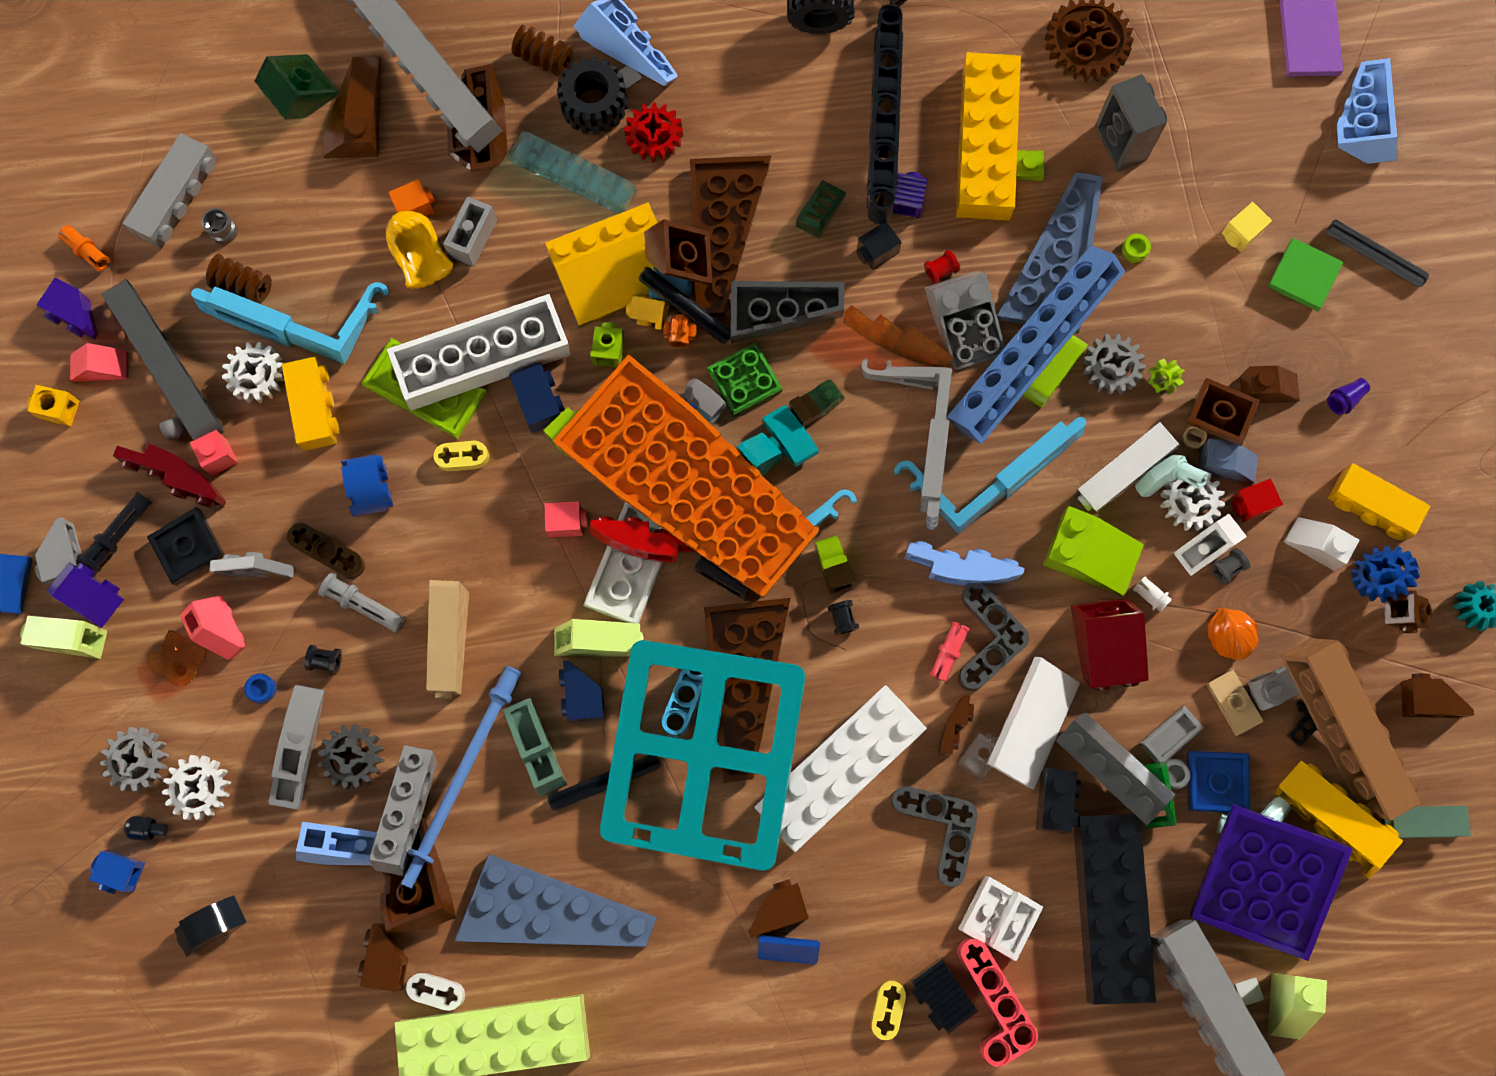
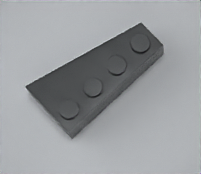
M731 281V343L843 317L844 282Z

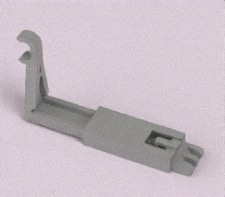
M865 357L862 361V374L866 379L899 383L931 390L934 387H938L935 419L930 421L920 512H927L926 527L934 530L938 525L950 421L946 420L952 368L892 367L891 361L888 360L885 362L884 370H872L868 368L869 360Z

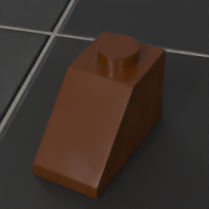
M1278 365L1249 366L1239 377L1241 392L1259 399V403L1300 401L1297 373Z
M1418 673L1412 674L1411 679L1401 682L1403 717L1462 719L1474 716V709L1443 679H1431L1430 674Z
M790 879L773 884L774 891L768 892L749 930L750 937L809 919L798 883L792 885Z

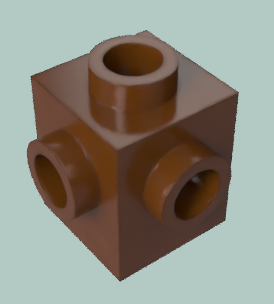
M1408 590V595L1399 593L1397 594L1398 600L1396 601L1392 597H1387L1384 607L1385 624L1399 629V633H1417L1418 628H1429V619L1432 617L1431 604L1427 598L1418 595L1417 591Z

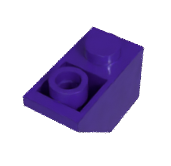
M55 277L36 304L45 312L43 317L56 325L63 322L68 325L66 328L68 331L80 338L85 334L95 339L97 331L90 300L75 287Z

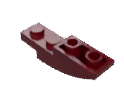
M148 443L144 454L117 446L114 451L113 457L122 462V468L136 473L139 469L148 471V476L161 480L162 484L170 489L169 494L184 500H186L187 496L197 498L196 502L209 508H213L214 504L222 507L226 504L220 492L208 479L187 462L162 448Z

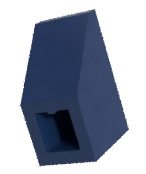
M563 661L564 669L559 670L560 687H565L566 698L561 699L562 716H567V720L570 723L605 720L602 688L570 661Z

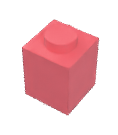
M217 430L190 442L200 466L212 476L238 464L228 440Z
M579 501L544 503L545 532L549 538L583 536V527H588L587 510H582Z

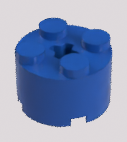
M377 454L341 460L346 497L352 502V506H349L352 517L387 511L388 508L393 507L391 491L388 488L387 482H383L389 479L382 455L377 456Z

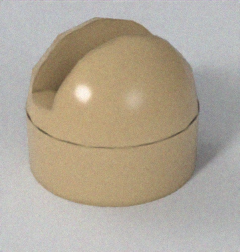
M1194 426L1188 427L1183 434V442L1190 449L1201 448L1207 440L1206 431ZM1190 435L1195 438L1201 439V442L1198 443L1196 441L1187 439V436Z

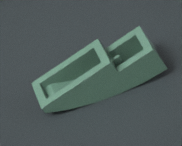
M528 698L503 709L521 759L525 763L533 787L538 795L542 797L566 786L567 782L532 700Z

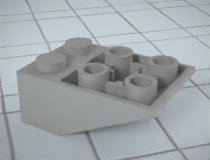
M974 271L924 287L932 317L953 371L995 358L1002 352L1005 346L986 273Z

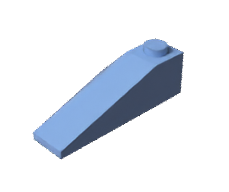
M596 0L590 3L573 26L579 32V36L583 41L663 86L678 78L677 73L663 53L653 49L650 44L651 36L647 31L641 32L636 25L638 18L622 0Z
M1390 58L1361 62L1352 84L1350 96L1344 104L1343 114L1337 122L1338 148L1367 164L1397 161V128Z

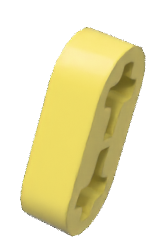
M464 441L439 445L435 449L433 457L440 469L444 471H459L484 467L488 463L490 455L483 443L479 441ZM474 449H478L483 454L478 456L477 461H474L471 456L464 457V455L473 454ZM447 451H449L452 456H459L450 458L449 463L447 464L444 462L443 459H441V457H444L446 455Z
M888 980L880 985L872 1014V1032L881 1040H890L897 1035L906 1000L904 987L893 980ZM891 986H896L895 991L900 994V997L893 1000L891 1009L886 1008L888 998L883 996L884 990L888 991L891 989ZM885 1012H890L889 1023L893 1025V1029H889L885 1034H881V1029L876 1026L877 1021H883Z

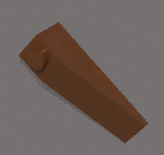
M422 814L412 848L418 850L428 830L424 814ZM434 845L428 855L434 862L432 865L424 863L412 889L401 885L404 876L383 872L385 885L384 892L381 893L380 906L386 932L430 929L456 918L450 889ZM410 855V859H409V862H408V865H407L406 872H407V870H408V868H409V866H410V864H411V862H412V860H413V858H414V857L411 856V855Z

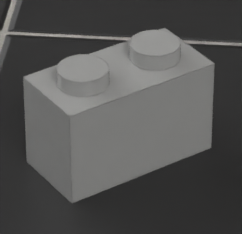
M468 196L466 197L443 243L450 258L475 267L497 222L492 206Z

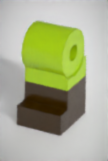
M835 535L814 542L829 594L853 587L856 580L846 555L844 556L838 536Z

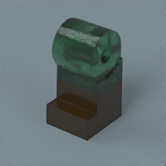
M829 379L803 396H797L790 400L788 408L802 426L806 428L830 413L829 411L841 404L845 397L833 380Z

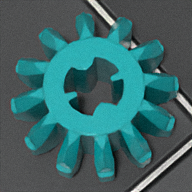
M1478 581L1474 585L1467 584L1463 586V592L1461 591L1454 596L1459 603L1454 604L1452 608L1461 612L1457 616V620L1466 619L1465 628L1476 627L1477 631H1484L1487 627L1490 629L1496 627V584L1486 586L1484 581Z

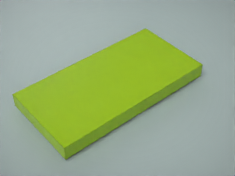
M391 338L362 381V386L458 440L485 398L487 391L478 387L410 411L387 351L388 348L402 343Z

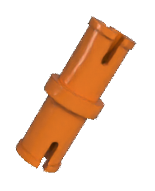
M66 225L60 229V232L63 234L58 233V238L71 247L73 253L78 258L86 260L96 271H103L108 267L106 263H110L109 257L98 250L90 238H84L71 225Z

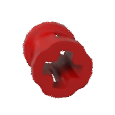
M948 249L938 259L932 262L926 261L924 269L932 283L937 284L946 275L952 272L955 274L959 272L960 264L954 253Z

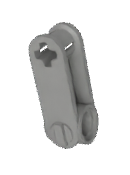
M1286 666L1257 676L1247 682L1250 697L1257 703L1259 710L1278 706L1300 694Z

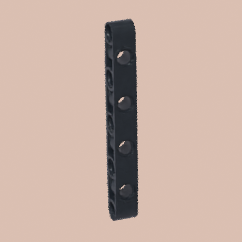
M886 4L880 8L874 40L867 214L868 218L875 224H885L892 218L898 178L903 14L902 10L893 4Z

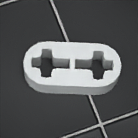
M419 973L413 975L407 982L406 990L408 996L419 1003L450 1011L461 1006L465 1000V991L461 984L428 973ZM423 978L427 987L434 988L433 993L422 992L419 996L418 989L414 987V984L421 982ZM452 987L458 999L447 1004V998L438 995L439 990L447 992Z

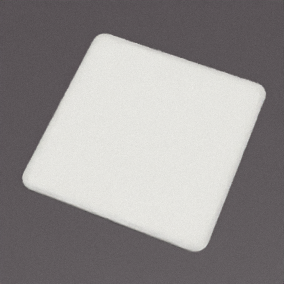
M629 66L618 71L623 76L625 88L630 87L642 78L638 71Z
M1257 978L1235 984L1245 1006L1264 1000Z

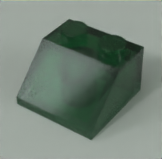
M308 54L266 56L254 80L285 120L307 118L334 99L339 93Z

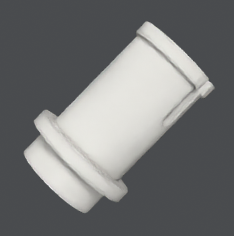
M1146 576L1133 589L1134 592L1136 591L1153 606V611L1157 609L1161 612L1172 600L1168 596V592L1164 593Z

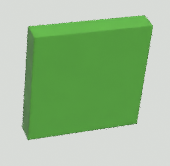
M1292 238L1267 287L1315 311H1319L1342 267L1343 261Z
M756 342L707 367V372L733 417L783 392L782 386Z

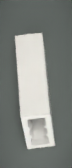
M1159 422L1078 488L1081 495L1077 499L1088 511L1092 508L1096 512L1100 511L1137 482L1149 469L1178 449L1179 443Z

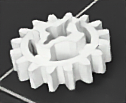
M247 342L245 350L237 346L235 347L237 352L235 356L227 355L231 362L230 364H223L222 367L228 373L222 375V378L228 383L226 388L230 392H234L233 395L237 399L244 398L247 403H251L253 398H255L259 403H262L263 396L265 395L270 399L273 398L271 393L273 389L281 391L278 382L285 381L283 374L280 373L283 372V363H280L283 359L278 353H275L271 346L265 348L261 342H258L254 348Z
M1209 473L1208 480L1202 489H1198L1188 483L1186 489L1180 488L1178 490L1177 487L1179 485L1187 483L1180 479L1164 485L1168 490H1163L1160 493V496L1166 499L1160 507L1168 508L1169 512L1165 517L1170 518L1173 516L1175 518L1173 523L1175 527L1179 523H1184V530L1187 531L1194 525L1195 530L1199 531L1203 528V524L1209 527L1214 523L1213 519L1221 516L1217 509L1225 506L1224 502L1219 501V498L1225 493L1224 491L1216 490L1220 482L1215 481L1212 483L1210 481L1211 473ZM1199 510H1208L1205 515L1196 517Z
M190 755L189 763L183 759L178 760L180 768L170 767L169 771L173 775L172 778L163 779V782L169 784V789L163 790L162 794L170 795V799L165 802V805L175 806L172 813L174 815H181L183 813V819L191 820L193 816L195 820H203L204 813L207 816L213 817L215 815L214 807H224V804L220 801L221 798L230 796L228 792L224 791V787L231 785V781L223 780V777L228 773L227 770H217L220 762L216 760L210 762V757L203 755L200 760L198 756ZM202 768V770H198L193 775L187 773L190 770ZM195 783H198V784H197V787L200 789L198 793H195V792H196V788L194 787V784H195ZM198 801L205 802V804L200 807L191 808V806L196 805Z

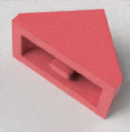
M86 343L70 354V381L72 383L128 379V352L126 350Z

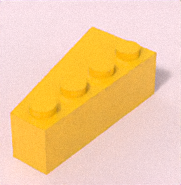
M1301 760L1278 786L1275 794L1283 798L1290 805V808L1303 820L1309 821L1312 819L1315 822L1314 828L1321 836L1349 845L1353 850L1348 861L1354 860L1365 868L1361 872L1370 879L1402 844L1403 840L1399 838V833L1389 824H1381L1372 817L1374 814L1368 807L1361 803L1356 804L1348 798V793L1336 783L1331 784L1322 777L1323 773L1311 763L1305 764Z

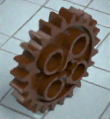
M1069 0L1067 7L1061 5L1058 13H1053L1051 21L1048 23L1044 40L1047 41L1045 50L1051 51L1049 60L1058 59L1055 68L1064 66V75L1072 71L1074 72L1073 79L1076 80L1079 74L1083 75L1084 82H1087L1089 75H1092L1094 80L1098 81L1102 73L1107 79L1111 71L1117 73L1120 65H1125L1134 38L1130 37L1133 28H1126L1129 18L1120 19L1123 13L1122 10L1113 11L1114 3L1105 7V0H1101L1099 4H1095V0H1089V3L1079 0L1077 5L1074 1ZM1091 21L1097 22L1099 25L1093 24ZM1067 31L1073 32L1075 35H1071ZM1103 43H1107V44H1109L1111 47H1107V46H1105ZM1079 53L1085 54L1087 57H1082Z

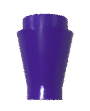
M1359 378L1352 383L1336 388L1330 392L1327 404L1335 414H1348L1370 391V385L1365 379Z

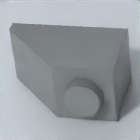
M62 517L55 520L35 554L37 565H35L36 575L40 581L50 586L69 562L75 566H78L80 563L84 564L77 557L82 553L74 524Z

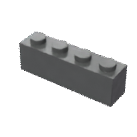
M1086 712L1077 717L1056 740L1146 825L1176 796Z

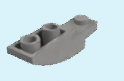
M295 685L271 774L273 782L268 802L270 805L297 810L301 807L325 690Z

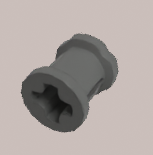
M1234 548L1227 557L1220 562L1214 561L1210 567L1217 580L1224 585H1228L1231 583L1232 577L1241 571L1248 570L1251 565L1244 553L1238 548Z

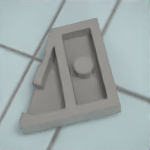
M247 552L245 557L228 554L224 555L223 559L211 560L210 572L229 577H267V573H272L284 578H293L294 566L265 559L262 553Z

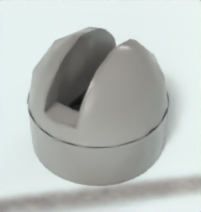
M180 418L170 419L159 424L163 436L172 441L179 440L185 432L184 424Z

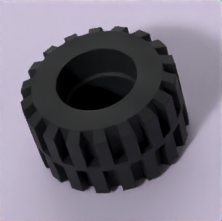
M787 0L788 22L791 23L793 28L799 29L801 32H808L809 34L837 32V30H842L847 25H850L855 17L854 0Z
M592 57L591 61H586V58H582L579 64H576L574 61L570 64V70L565 68L562 72L563 78L558 80L559 88H557V95L562 115H564V119L568 124L571 123L573 129L577 131L581 128L584 134L593 131V135H599L600 130H604L605 133L609 132L611 125L614 127L619 125V118H624L625 109H627V94L623 76L621 73H618V68L614 64L609 67V61L605 59L598 62L597 57ZM597 89L606 93V96L596 103H585L579 100V97L588 90Z

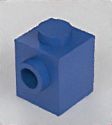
M101 851L91 864L90 871L92 874L89 880L99 883L98 889L115 894L117 890L134 892L145 863L113 851Z

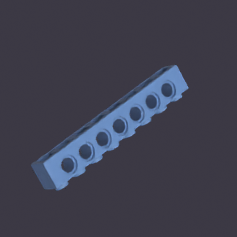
M1090 245L947 416L961 434L980 444L986 440L1126 272L1113 253Z

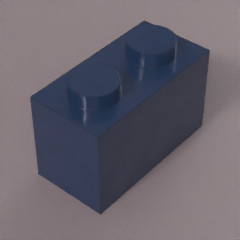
M541 363L509 374L531 433L546 428L560 415V412L565 410L560 395L554 396L551 387L556 385L550 370L544 372Z

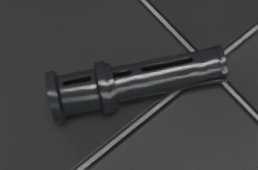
M139 492L135 493L136 495L102 534L99 533L93 537L95 541L84 554L77 556L97 572L101 571L100 566L111 553H116L117 543L134 525L147 507L152 504L150 500Z

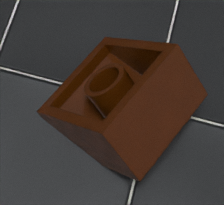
M665 219L644 231L645 258L663 275L705 285L712 284L710 231Z
M1206 378L1188 413L1187 424L1242 446L1260 400Z

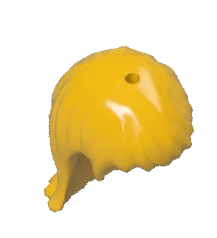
M401 211L390 218L386 226V240L391 254L403 271L407 288H425L442 278H446L452 272L453 262L442 251L435 230L425 215L414 211Z

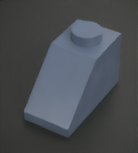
M1209 438L1200 448L1198 468L1211 473V477L1254 484L1258 455L1244 446Z

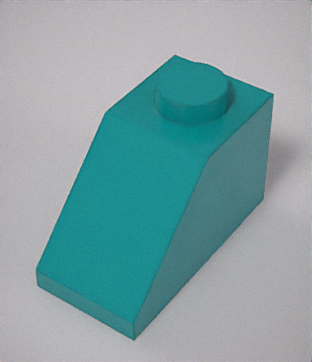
M763 432L737 446V450L751 465H754L761 472L762 476L782 460V452L780 451L782 447L779 442L772 436L768 438Z

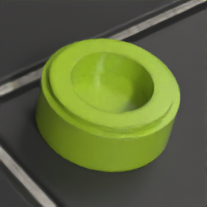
M1131 234L1122 244V255L1129 262H1142L1151 251V243L1142 234Z

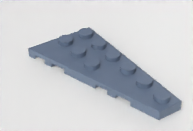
M1075 172L997 315L998 320L1025 324L1089 246H1093L1102 176ZM1081 326L1077 329L1075 333H1079Z
M489 854L455 941L646 947L657 917Z

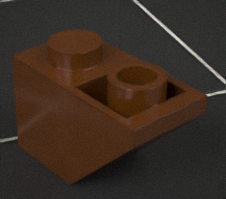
M372 924L371 929H367L364 938V947H367L365 960H361L358 969V978L361 979L360 986L392 992L402 991L409 959L391 932H386L384 924Z

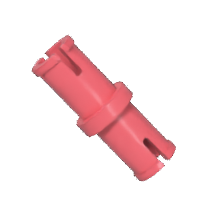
M952 622L944 644H940L938 648L940 653L932 671L929 673L930 676L947 682L955 660L961 656L959 651L970 630L965 625L960 626L958 622Z

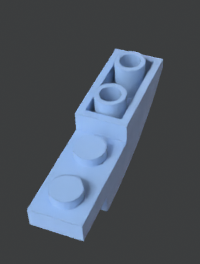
M923 541L910 542L904 559L931 567L929 579L967 586L970 583H982L985 586L1011 582L1018 580L1025 569L1018 566L1019 563L1015 560L1008 558L999 560L990 557L991 553L982 549L969 550L963 560L960 559L959 554L953 551L944 550L942 553L933 550L932 545Z

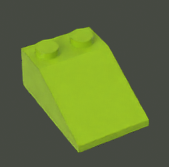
M1068 506L1061 515L1043 566L1125 597L1144 544L1100 518Z

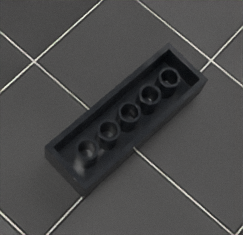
M1135 814L1078 816L1077 827L1074 828L1087 1003L1094 1005L1156 1003L1141 819Z

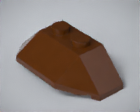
M491 64L465 69L461 80L503 131L480 152H477L471 145L465 148L455 136L458 130L455 127L450 129L447 126L448 155L471 172L498 167L508 153L505 103Z

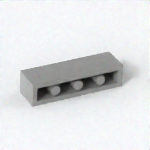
M182 133L179 134L123 222V225L132 235L160 249L162 248L163 244L171 238L173 229L179 219L183 218L186 214L187 206L192 198L200 192L202 182L215 167L217 158L211 149Z

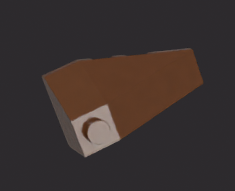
M380 56L352 57L324 129V158L379 156Z

